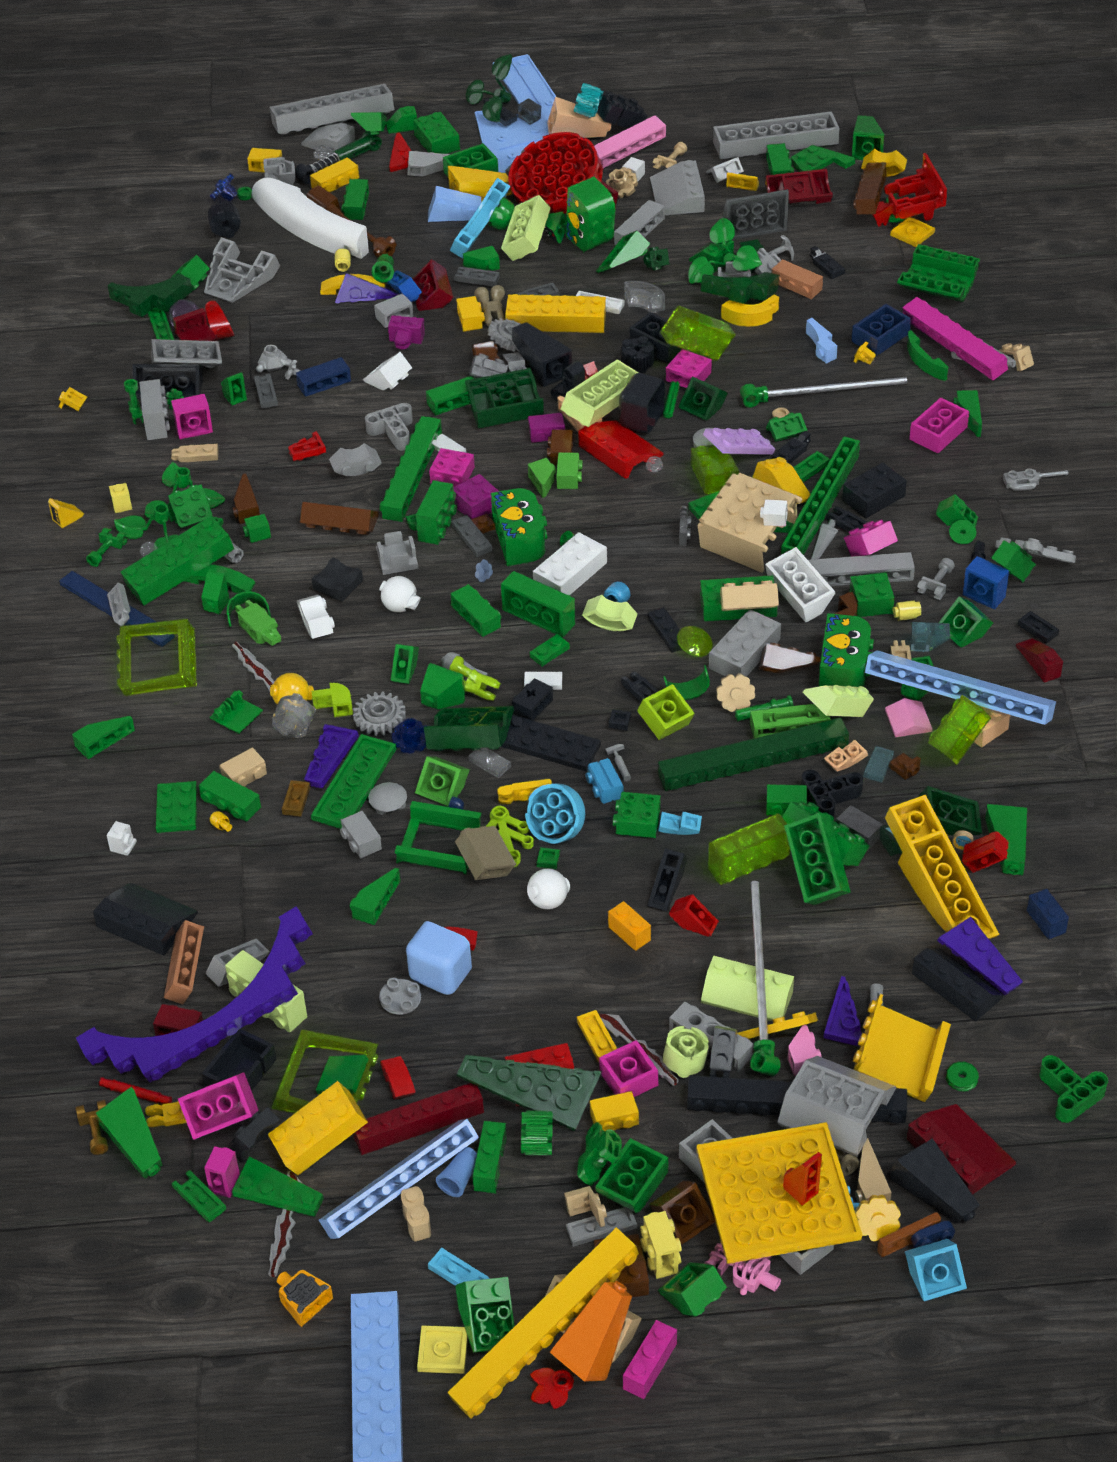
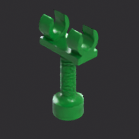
M128 379L124 382V388L130 395V401H128L129 411L132 414L133 423L136 425L135 420L137 418H141V422H144L139 400L136 396L138 383L135 379Z
M103 528L102 532L99 533L100 543L103 544L96 552L91 551L86 557L87 562L91 566L97 567L102 561L101 556L110 546L121 549L122 545L127 543L128 539L124 538L127 534L119 532L117 537L112 536L113 534L109 533L112 529Z

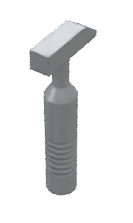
M616 744L606 748L608 755L614 753V760L623 780L629 781L631 776L622 757L617 753V751L624 749V745Z

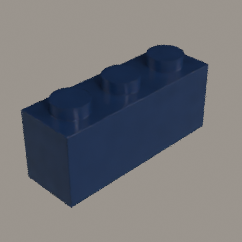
M342 357L296 372L297 386L306 397L351 381L350 368Z

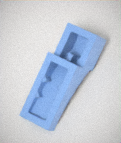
M813 318L808 319L806 334L816 344V356L825 363L837 359V345L832 341V334Z

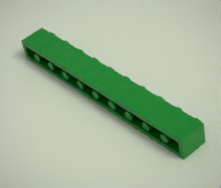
M848 437L842 438L783 542L781 555L795 547L803 555L805 554L859 457V440Z

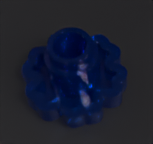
M229 173L224 180L220 179L215 185L217 188L210 197L215 200L221 195L225 200L231 201L238 193L236 188L230 183L235 176Z
M407 718L394 728L395 733L392 734V742L403 753L412 754L415 750L423 751L427 748L424 733L426 725L422 726V722L414 718Z

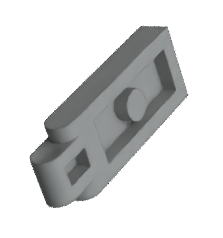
M117 583L107 596L114 621L123 626L130 619L129 612L131 610L124 585Z

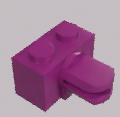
M391 316L388 324L389 341L394 342L395 347L398 349H407L412 343L422 344L425 335L424 318Z

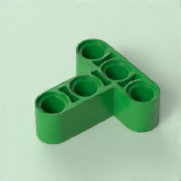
M1047 1055L1042 1059L1039 1076L1045 1084L1060 1096L1055 1116L1059 1121L1064 1123L1073 1121L1105 1096L1108 1077L1103 1072L1095 1071L1082 1079L1058 1057Z

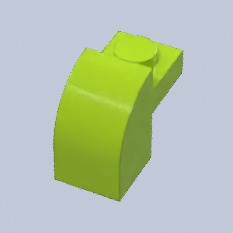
M329 683V689L311 691L314 709L333 707L334 718L353 715L351 695L346 686L339 683Z

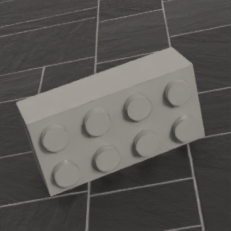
M749 609L709 652V669L724 676L732 674L735 677L738 673L748 676L761 661L763 647L770 643H777L780 640L781 623Z

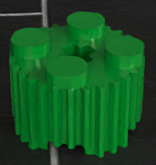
M553 1111L522 1112L521 1153H525V1155H552L553 1125L550 1124H552Z

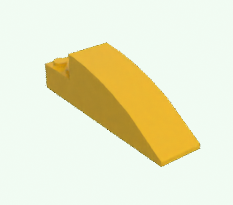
M926 795L890 807L885 819L902 850L898 864L936 922L945 932H948L971 917L988 939L999 936L991 917Z

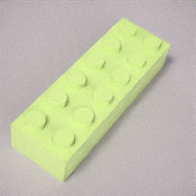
M617 359L567 392L560 410L578 420L582 425L589 427L619 406L620 393L631 377L638 372Z

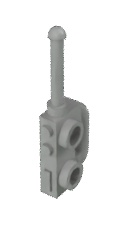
M1030 468L1020 472L1011 470L1003 474V480L1006 488H1011L1014 491L1031 490L1039 485V479L1061 475L1067 476L1069 471L1040 473Z

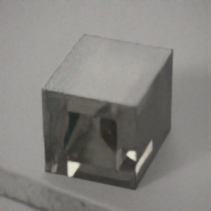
M528 98L518 104V117L531 125L541 119V106Z

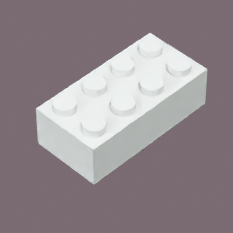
M578 532L533 571V580L564 594L571 595L607 563V547Z

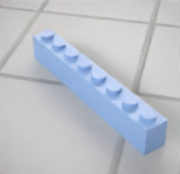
M468 1119L457 1121L319 1219V1222L330 1239L340 1238L400 1195L402 1190L414 1185L478 1139L477 1133Z

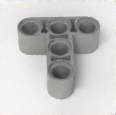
M401 403L367 414L365 416L367 434L376 436L386 433L395 448L404 451L406 445L410 443L409 430L406 426L410 425L413 421L411 405Z

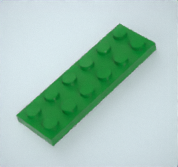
M361 734L312 812L311 819L341 829V820L358 813L370 791L397 749L396 744Z

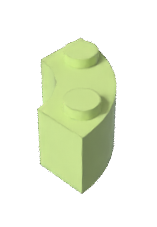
M600 595L587 601L582 616L600 628L612 631H626L633 628L637 613L628 602H613Z

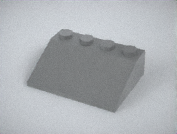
M696 160L679 162L650 177L654 200L656 203L665 206V215L704 212L705 196Z
M152 339L151 342L152 364H199L208 368L222 364L218 341Z

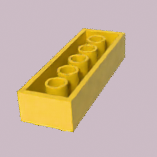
M513 294L508 295L505 317L520 324L527 322L540 331L604 333L606 297Z

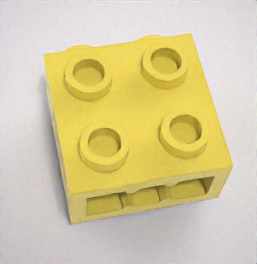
M666 1211L653 1212L643 1216L644 1226L640 1227L643 1238L640 1240L643 1252H647L649 1256L647 1258L649 1270H654L656 1279L677 1274L678 1264H681L679 1252L682 1249L679 1238H675L673 1234L675 1232L673 1220L668 1219Z

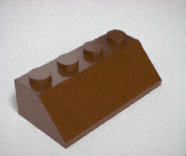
M302 502L300 523H304L305 527L316 528V525H319L324 530L333 531V527L339 528L340 532L350 533V529L357 530L356 534L367 535V531L373 532L379 512Z

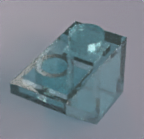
M912 622L911 651L930 652L950 639V623Z

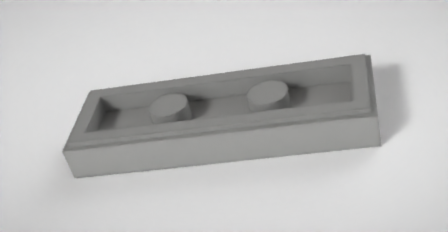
M623 1207L606 1212L607 1217L604 1218V1227H600L595 1216L566 1224V1230L572 1246L605 1238L616 1227L621 1232L636 1229L637 1223L632 1211Z

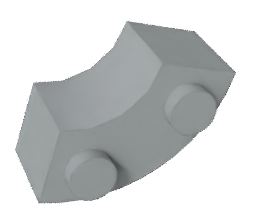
M365 443L354 449L340 448L329 459L334 472L344 476L362 475L374 471L382 464L377 451Z

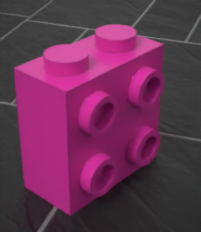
M682 349L666 367V381H678L680 383L679 386L685 388L688 387L692 376L705 381L711 374L712 359Z
M441 448L429 470L430 483L435 480L451 483L455 487L467 481L475 468L474 454Z

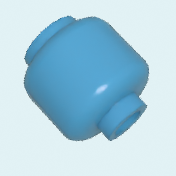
M617 581L605 590L604 597L613 602H627L630 598V590L626 584Z

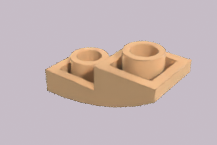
M854 740L843 749L838 747L827 755L824 760L838 772L863 760L868 756V753Z

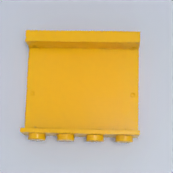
M880 994L876 1001H871L868 1007L870 1016L866 1017L863 1024L865 1033L861 1034L858 1041L860 1049L856 1051L853 1062H855L854 1070L894 1085L896 1088L907 1089V1095L925 1102L933 1092L951 1024L943 1021L937 1029L882 1006L883 995Z

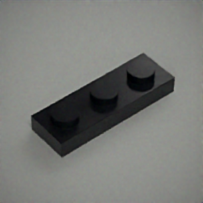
M665 607L648 612V619L671 653L688 648L689 642Z

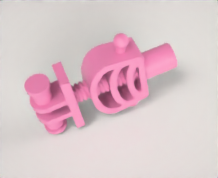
M722 1243L716 1244L714 1247L716 1251H711L709 1260L704 1263L714 1265V1267L717 1263L720 1264L717 1267L720 1277L729 1265L732 1266V1280L736 1287L741 1288V1295H746L747 1291L754 1293L760 1284L775 1292L781 1282V1279L768 1273L771 1265L769 1259L772 1256L727 1264ZM739 1270L742 1271V1277H739L737 1274Z

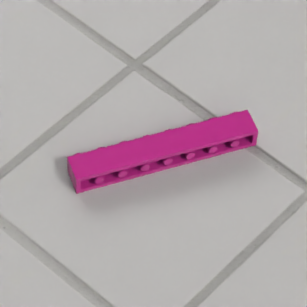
M916 297L902 307L903 314L911 318L910 324L949 351L955 352L959 358L991 380H995L1008 370L1007 358L1004 354L997 352L992 346L984 343L982 339L975 337L970 331L962 328L960 324L950 320L947 315H943L938 309L928 305L926 301Z

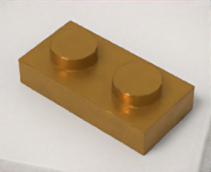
M290 781L282 807L283 815L302 817L310 791V782Z

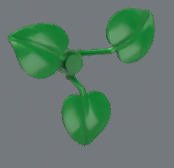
M722 218L718 220L710 230L711 241L715 244L723 242L728 252L724 256V262L713 260L708 262L707 258L703 256L695 259L688 272L691 284L702 283V276L704 274L713 275L714 267L711 264L726 267V262L733 261V267L738 271H747L762 265L757 251L752 246L741 247L737 251V255H734L729 250L726 242L734 239L735 228L728 219Z
M174 462L165 469L162 475V482L168 487H174L173 492L177 490V487L183 489L188 485H193L190 470L185 467H179ZM203 488L210 508L225 502L226 499L214 490ZM160 500L148 503L145 507L146 517H151L155 505L166 503Z
M164 503L155 505L154 512L151 513L147 524L142 517L134 515L114 519L117 531L127 534L125 538L128 539L141 538L143 530L145 531L149 528L153 519L158 524H163L165 537L158 538L155 541V550L178 536L171 535L168 537L166 522L168 519L171 522L175 521L177 524L178 522L172 507L168 508Z

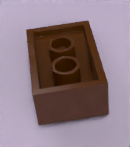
M626 1235L636 1245L639 1254L635 1262L630 1266H626L615 1281L626 1286V1291L632 1297L649 1295V1279L639 1235ZM605 1238L594 1240V1248Z

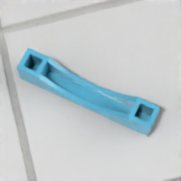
M499 178L495 180L470 221L454 240L450 249L451 252L463 259L462 253L468 252L489 222L495 207L501 204L499 201L506 197L510 185Z

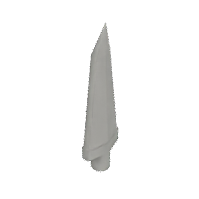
M829 520L828 525L822 523L811 560L820 559L833 538L837 535L838 530L834 528L835 520Z

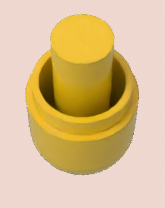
M220 811L211 814L210 823L218 830L231 831L232 825L225 814Z

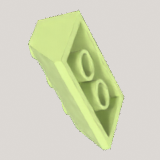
M825 685L803 691L826 716L863 717L874 700L869 691L862 686Z

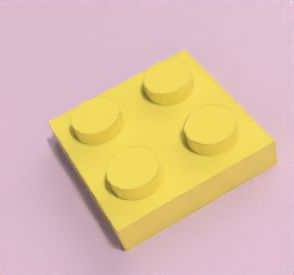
M421 1326L418 1372L465 1374L468 1341L465 1327Z

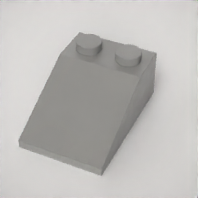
M345 123L318 127L301 143V146L332 155L333 151L355 141L354 127Z

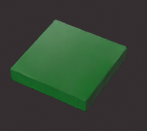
M366 1055L329 1056L316 1092L320 1095L338 1081L351 1094H355L369 1059Z

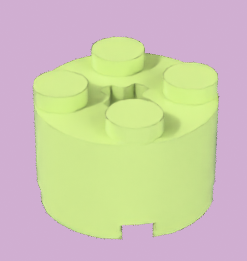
M679 1026L668 1033L662 1061L670 1070L677 1073L678 1076L687 1078L689 1075L696 1074L704 1068L709 1041L708 1037L701 1030L694 1027L684 1029L685 1026Z

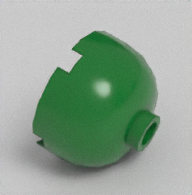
M505 197L499 201L501 205L495 207L489 219L490 223L488 225L498 230L508 228L515 205Z

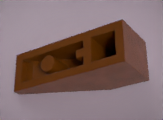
M246 473L242 475L234 498L235 507L232 508L234 518L238 517L240 524L245 523V518L260 515L259 506Z

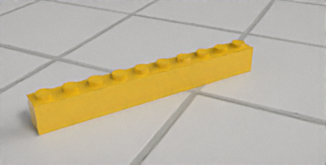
M616 1227L448 1391L449 1396L470 1419L481 1414L486 1404L492 1398H497L503 1391V1387L509 1381H514L526 1364L530 1365L536 1359L537 1353L540 1350L550 1346L554 1337L560 1331L563 1332L569 1327L571 1320L582 1312L604 1282H614L626 1266H630L635 1262L639 1254L636 1245Z

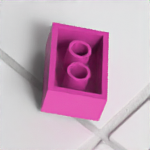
M939 398L911 423L909 440L939 453L968 427L969 411L943 398Z
M244 1072L178 1098L193 1140L250 1118L259 1111Z

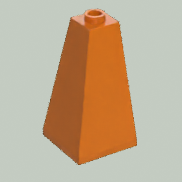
M618 1281L604 1282L550 1352L584 1382L603 1381L608 1377L632 1299V1295L626 1291V1286Z

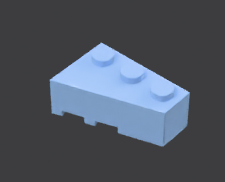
M436 186L428 209V222L470 220L481 204V196Z

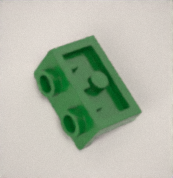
M789 413L782 418L774 417L769 420L766 426V430L771 431L775 442L795 437L808 431L801 413Z

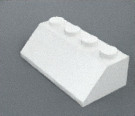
M797 547L765 564L767 576L774 577L778 591L805 622L821 615L835 595L832 587Z

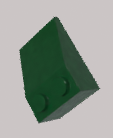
M927 786L917 796L926 795L947 836L954 835L957 831L961 830L968 831L972 835L982 834L979 804L977 801Z

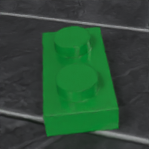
M556 634L530 651V658L543 667L570 649V643Z

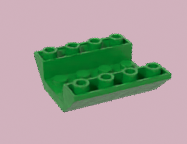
M918 244L913 253L911 267L908 272H902L897 284L903 288L964 302L974 283L980 259Z

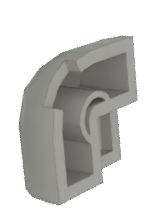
M285 157L263 159L265 178H273L293 185L295 182V165L293 161L285 160Z

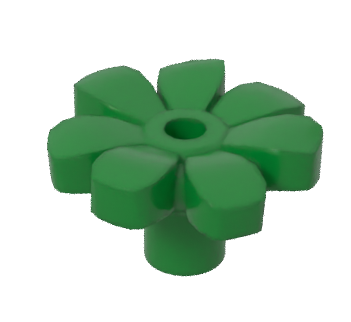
M171 389V392L166 393V397L169 398L167 399V404L171 410H173L172 400L184 398L182 392L177 391V389Z

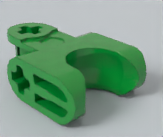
M598 1122L593 1124L587 1132L585 1138L586 1150L578 1159L577 1175L589 1186H592L600 1178L601 1170L608 1161L614 1165L621 1158L622 1141L620 1136L611 1129L604 1131L602 1125Z

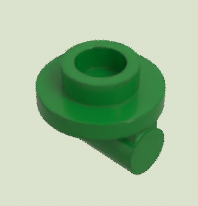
M566 531L561 535V547L574 537L573 532Z

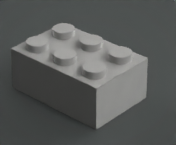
M160 379L141 381L142 414L147 440L168 438L167 431L170 430L165 387L161 386Z

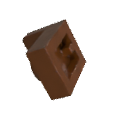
M902 753L889 762V768L907 780L919 772L921 758L917 756L911 759L905 753Z

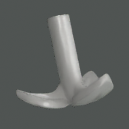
M781 235L780 237L784 239L781 246L772 251L778 255L787 250L791 254V261H793L794 249L791 246V242L785 235Z

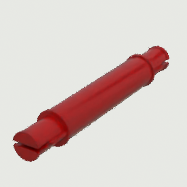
M101 1077L99 1081V1086L109 1088L111 1091L123 1093L132 1087L137 1098L156 1104L172 1103V1097L162 1095L161 1092H155L115 1079L109 1080Z

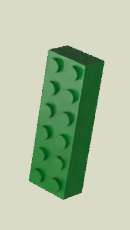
M209 516L125 568L120 573L126 586L145 606L234 550V546L228 533L212 516Z

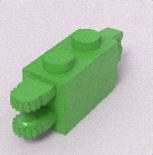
M250 600L245 601L246 608L244 609L240 605L235 606L239 625L256 643L263 644L268 642L273 646L281 642L276 620L271 618L263 607L261 608L257 603L253 604Z

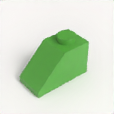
M547 458L528 464V477L542 498L546 497L554 483L556 469L553 463L551 464Z

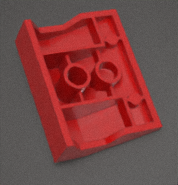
M617 420L595 422L589 427L585 426L578 430L579 447L625 479L629 477L633 467L644 461L649 465L663 456L662 451L630 429L621 426Z

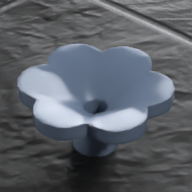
M483 559L481 563L476 565L475 577L478 578L479 582H485L493 574L491 564Z

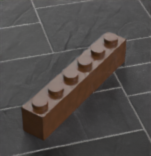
M886 162L867 163L866 168H864L857 190L858 193H856V199H854V209L857 210V214H876L887 178Z

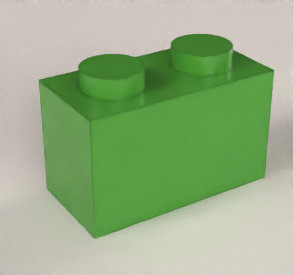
M558 452L557 489H578V482H582V471L579 470L583 469V460H579V453Z

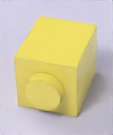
M127 484L109 486L115 513L132 510Z

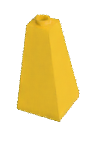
M448 166L449 189L481 196V203L497 178L509 185V177L506 173ZM511 187L506 196L512 194Z

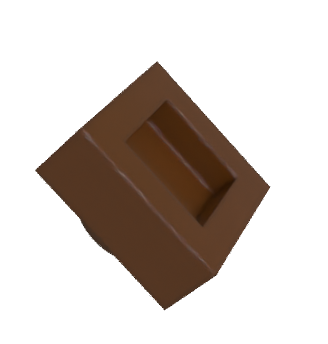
M487 514L471 519L482 534L495 529V523Z

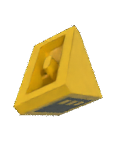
M51 498L48 501L52 520L61 528L73 523L84 515L75 505Z

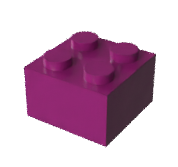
M478 474L453 487L456 492L454 502L461 513L468 515L470 519L492 513L491 493L499 491L483 476Z

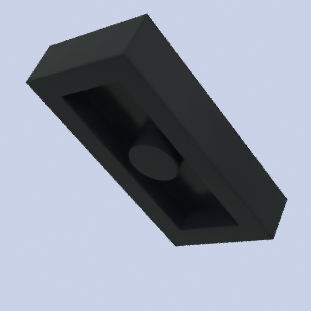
M1029 611L1018 620V626L1046 644L1059 635L1058 628L1032 611Z

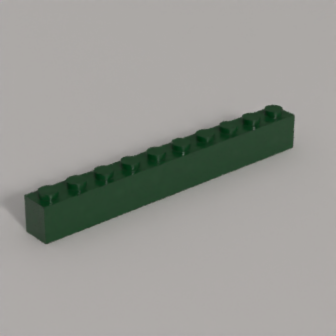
M837 718L659 761L658 776L665 791L678 789L808 756L833 751L838 747L842 749L849 743V732L842 719Z

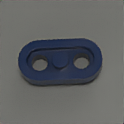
M943 1221L917 1231L911 1237V1242L915 1248L945 1239L951 1241L955 1234V1229L950 1221Z

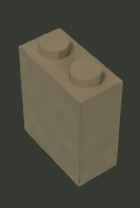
M495 826L466 828L460 832L459 837L455 841L475 880L507 876L516 865Z

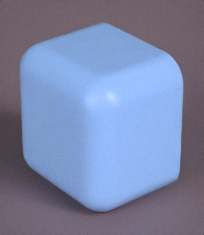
M425 921L406 947L410 978L442 994L450 995L454 993L472 969L469 941L464 936L432 922Z

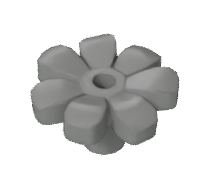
M297 360L291 361L288 371L285 373V379L289 380L291 375H296V372L300 371L296 368Z

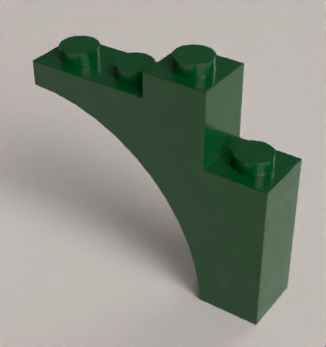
M769 272L750 277H720L704 274L700 291L728 297L731 301L744 304L750 298L765 301L778 291L780 275Z
M178 273L165 281L147 286H124L113 282L107 285L110 299L129 306L130 312L140 317H144L154 307L168 312L192 292L190 278Z

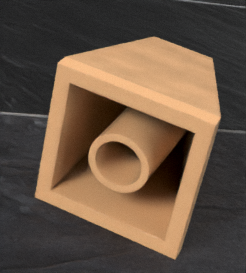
M555 97L547 121L549 134L572 132L579 134L583 138L606 137L607 131L611 129V123L603 121L598 113H596L595 117L589 118L573 112L575 103Z

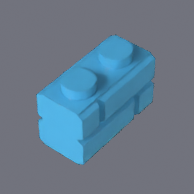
M607 758L588 765V772L585 775L588 784L592 783L594 796L596 798L599 797L603 804L620 799L621 792H624V786L610 759Z

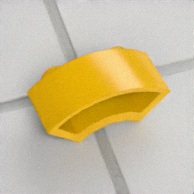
M874 149L864 157L861 168L864 170L867 163L886 162L887 177L903 172L906 168L907 159L897 150L883 153Z

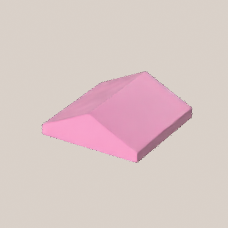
M904 698L885 707V712L895 737L932 732V727L922 702Z

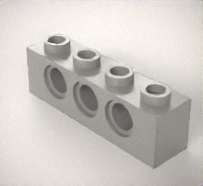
M684 1002L669 1017L670 1031L679 1026H685L684 1029L694 1027L701 1030L708 1037V1055L710 1056L715 1026L730 1028L717 1022L714 1017L704 1014L696 1006H691L687 1002ZM739 1034L736 1036L732 1070L738 1073L753 1055V1043L748 1038L742 1037Z

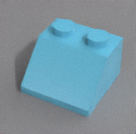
M945 1239L905 1251L910 1274L923 1301L967 1289L957 1244Z

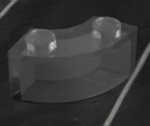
M643 281L624 282V298L629 307H641L649 313L665 310V294L659 287Z

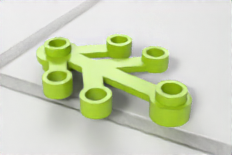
M496 806L490 812L491 820L486 827L499 826L498 832L516 863L514 867H517L521 862L520 852L513 848L511 838L521 842L522 847L525 849H531L534 846V839L532 836L523 835L529 832L526 821H520L509 816V811L504 806ZM507 824L517 827L518 832L508 828Z

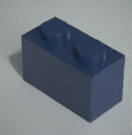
M1044 889L1029 895L1027 912L1049 940L1066 933L1069 917L1049 890Z

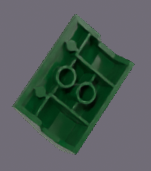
M530 368L465 381L473 416L478 428L528 419V416L544 415V401L538 395L536 381Z
M514 707L441 709L434 716V726L424 727L427 749H434V751H443L445 749L459 751L463 748L479 750L486 747L490 750L498 749L506 741Z

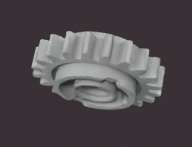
M502 318L499 320L495 319L489 325L488 336H491V340H495V344L506 350L519 351L512 341V328L520 325V323L508 320L507 318L506 320Z
M374 692L372 697L367 694V699L360 698L361 703L356 702V708H353L354 722H356V727H360L361 731L367 729L368 735L372 731H374L375 736H377L378 732H381L382 735H385V731L392 733V728L398 730V724L403 725V719H406L403 701L398 700V696L392 698V693L385 696L384 692L381 695Z

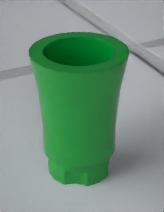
M382 254L377 259V262L372 267V276L375 280L388 282L393 278L394 261L392 256Z

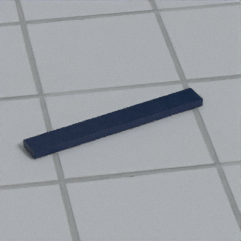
M71 571L59 580L61 586L113 617L107 591L74 571ZM129 605L131 610L129 612L130 619L125 623L126 626L161 647L175 638L173 631Z

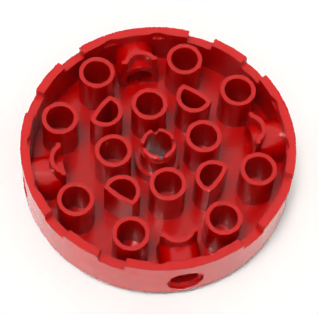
M572 132L553 133L543 136V139L536 143L533 141L524 148V152L520 156H516L509 171V185L518 204L540 195L550 207L549 214L562 211L566 214L568 187L591 177H595L601 183L603 166L593 143L589 139Z

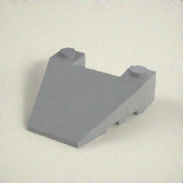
M221 237L213 251V262L210 264V275L207 277L204 293L233 303L271 280L279 269L280 264L274 254L262 250L253 265L237 261L236 259L240 251L236 243Z

